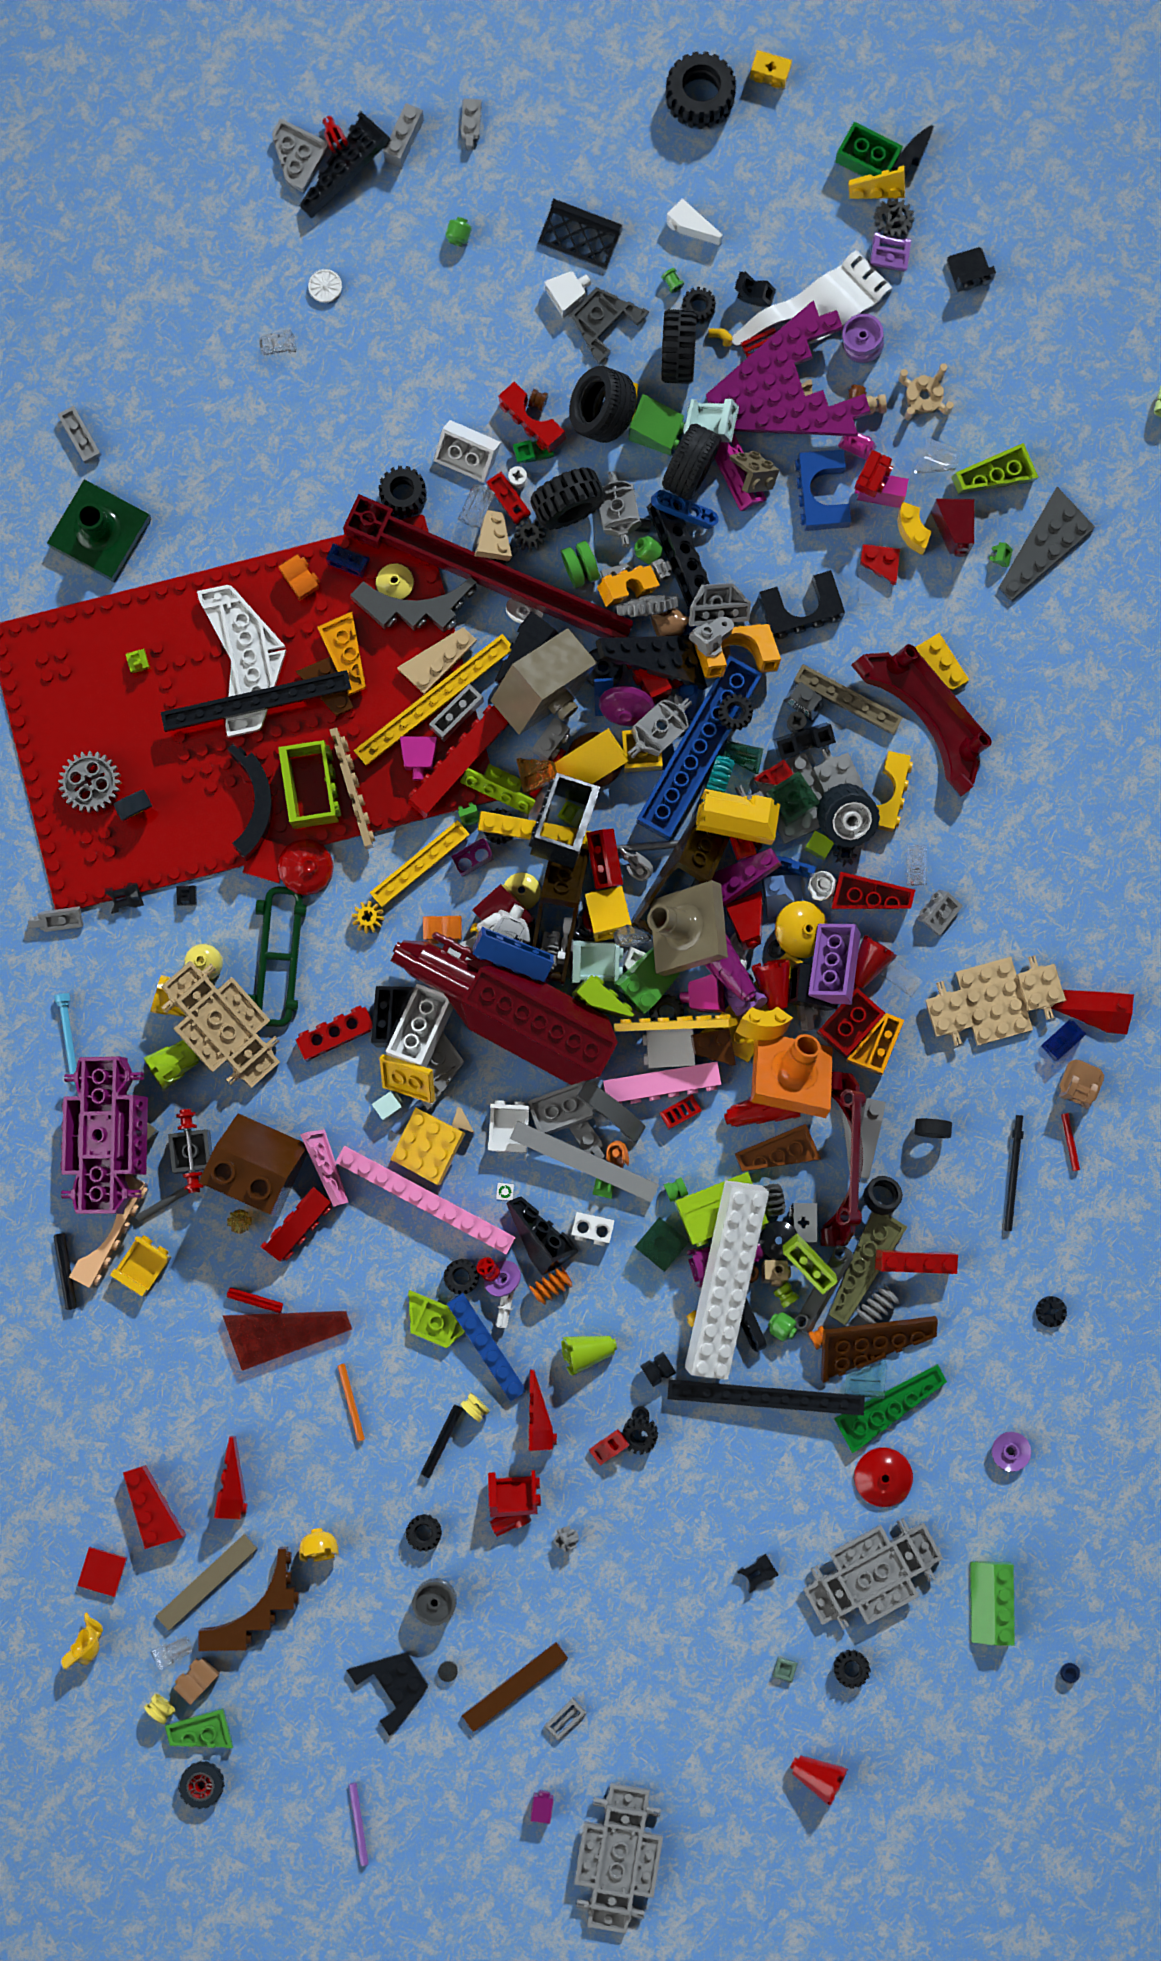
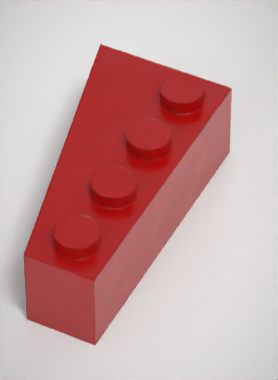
M144 1465L123 1472L144 1549L186 1536L185 1531L178 1523V1519L171 1511L167 1500L163 1497L147 1466Z

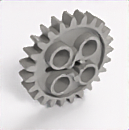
M647 595L634 598L631 601L617 605V615L635 617L659 614L667 609L678 607V600L675 596L666 597L665 595Z
M91 751L88 752V756L81 752V758L74 755L75 761L73 762L68 759L69 766H62L66 770L65 773H59L63 779L58 780L63 785L59 790L65 792L62 794V797L64 799L68 798L66 803L68 805L73 803L72 808L77 809L79 807L81 812H84L86 808L88 813H91L92 808L98 813L100 806L105 810V803L112 805L110 799H117L114 792H120L116 785L122 784L120 780H116L121 775L120 773H114L118 767L112 766L113 761L111 759L107 761L106 755L100 758L99 752H96L95 756H93ZM97 765L98 770L95 773H90V768ZM81 775L80 781L73 783L74 776ZM88 779L92 780V785L90 786L88 785ZM107 782L106 788L99 790V784ZM85 791H90V796L87 799H82V794Z

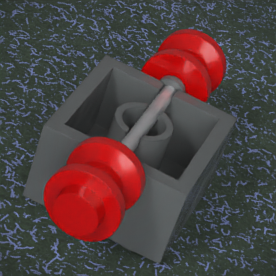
M191 1109L179 1110L180 1114H176V1118H179L181 1121V1125L177 1127V1130H184V1132L168 1134L172 1173L188 1172L187 1174H182L183 1178L187 1179L188 1184L184 1187V1190H188V1193H198L200 1188H204V1185L198 1183L202 1172L196 1171L205 1169L212 1154L211 1133L208 1129L192 1131V1129L197 1128V1125L192 1122V1117L196 1113L191 1112Z

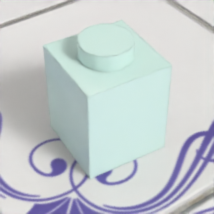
M390 1091L374 1102L372 1106L381 1119L385 1121L403 1108L401 1106L403 1101L398 1093L393 1094Z

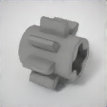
M658 559L650 564L658 582L665 581L671 577L672 566L669 561L664 562L663 559Z
M566 1526L556 1531L558 1535L555 1536V1544L559 1549L567 1552L577 1548L576 1543L579 1541V1535L576 1530Z

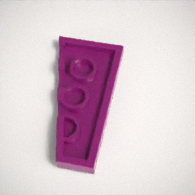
M771 848L714 873L712 880L721 884L723 907L782 865Z

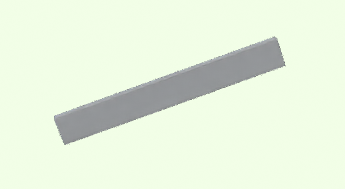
M517 1121L510 1136V1139L649 1202H652L659 1184L520 1121Z

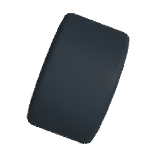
M140 790L115 802L114 807L123 821L152 807V804L145 790Z

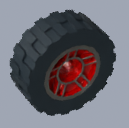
M198 1761L191 1764L183 1772L179 1780L180 1785L178 1789L181 1799L185 1801L184 1803L198 1809L208 1808L210 1805L215 1804L223 1792L225 1783L223 1782L224 1776L221 1774V1770L215 1764H211L208 1761ZM201 1781L205 1784L203 1789L197 1785Z

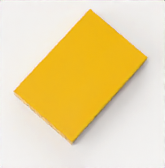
M385 1054L379 1057L382 1088L431 1104L435 1101L432 1069Z

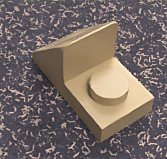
M458 1107L452 1126L459 1130L462 1129L474 1133L462 1108Z

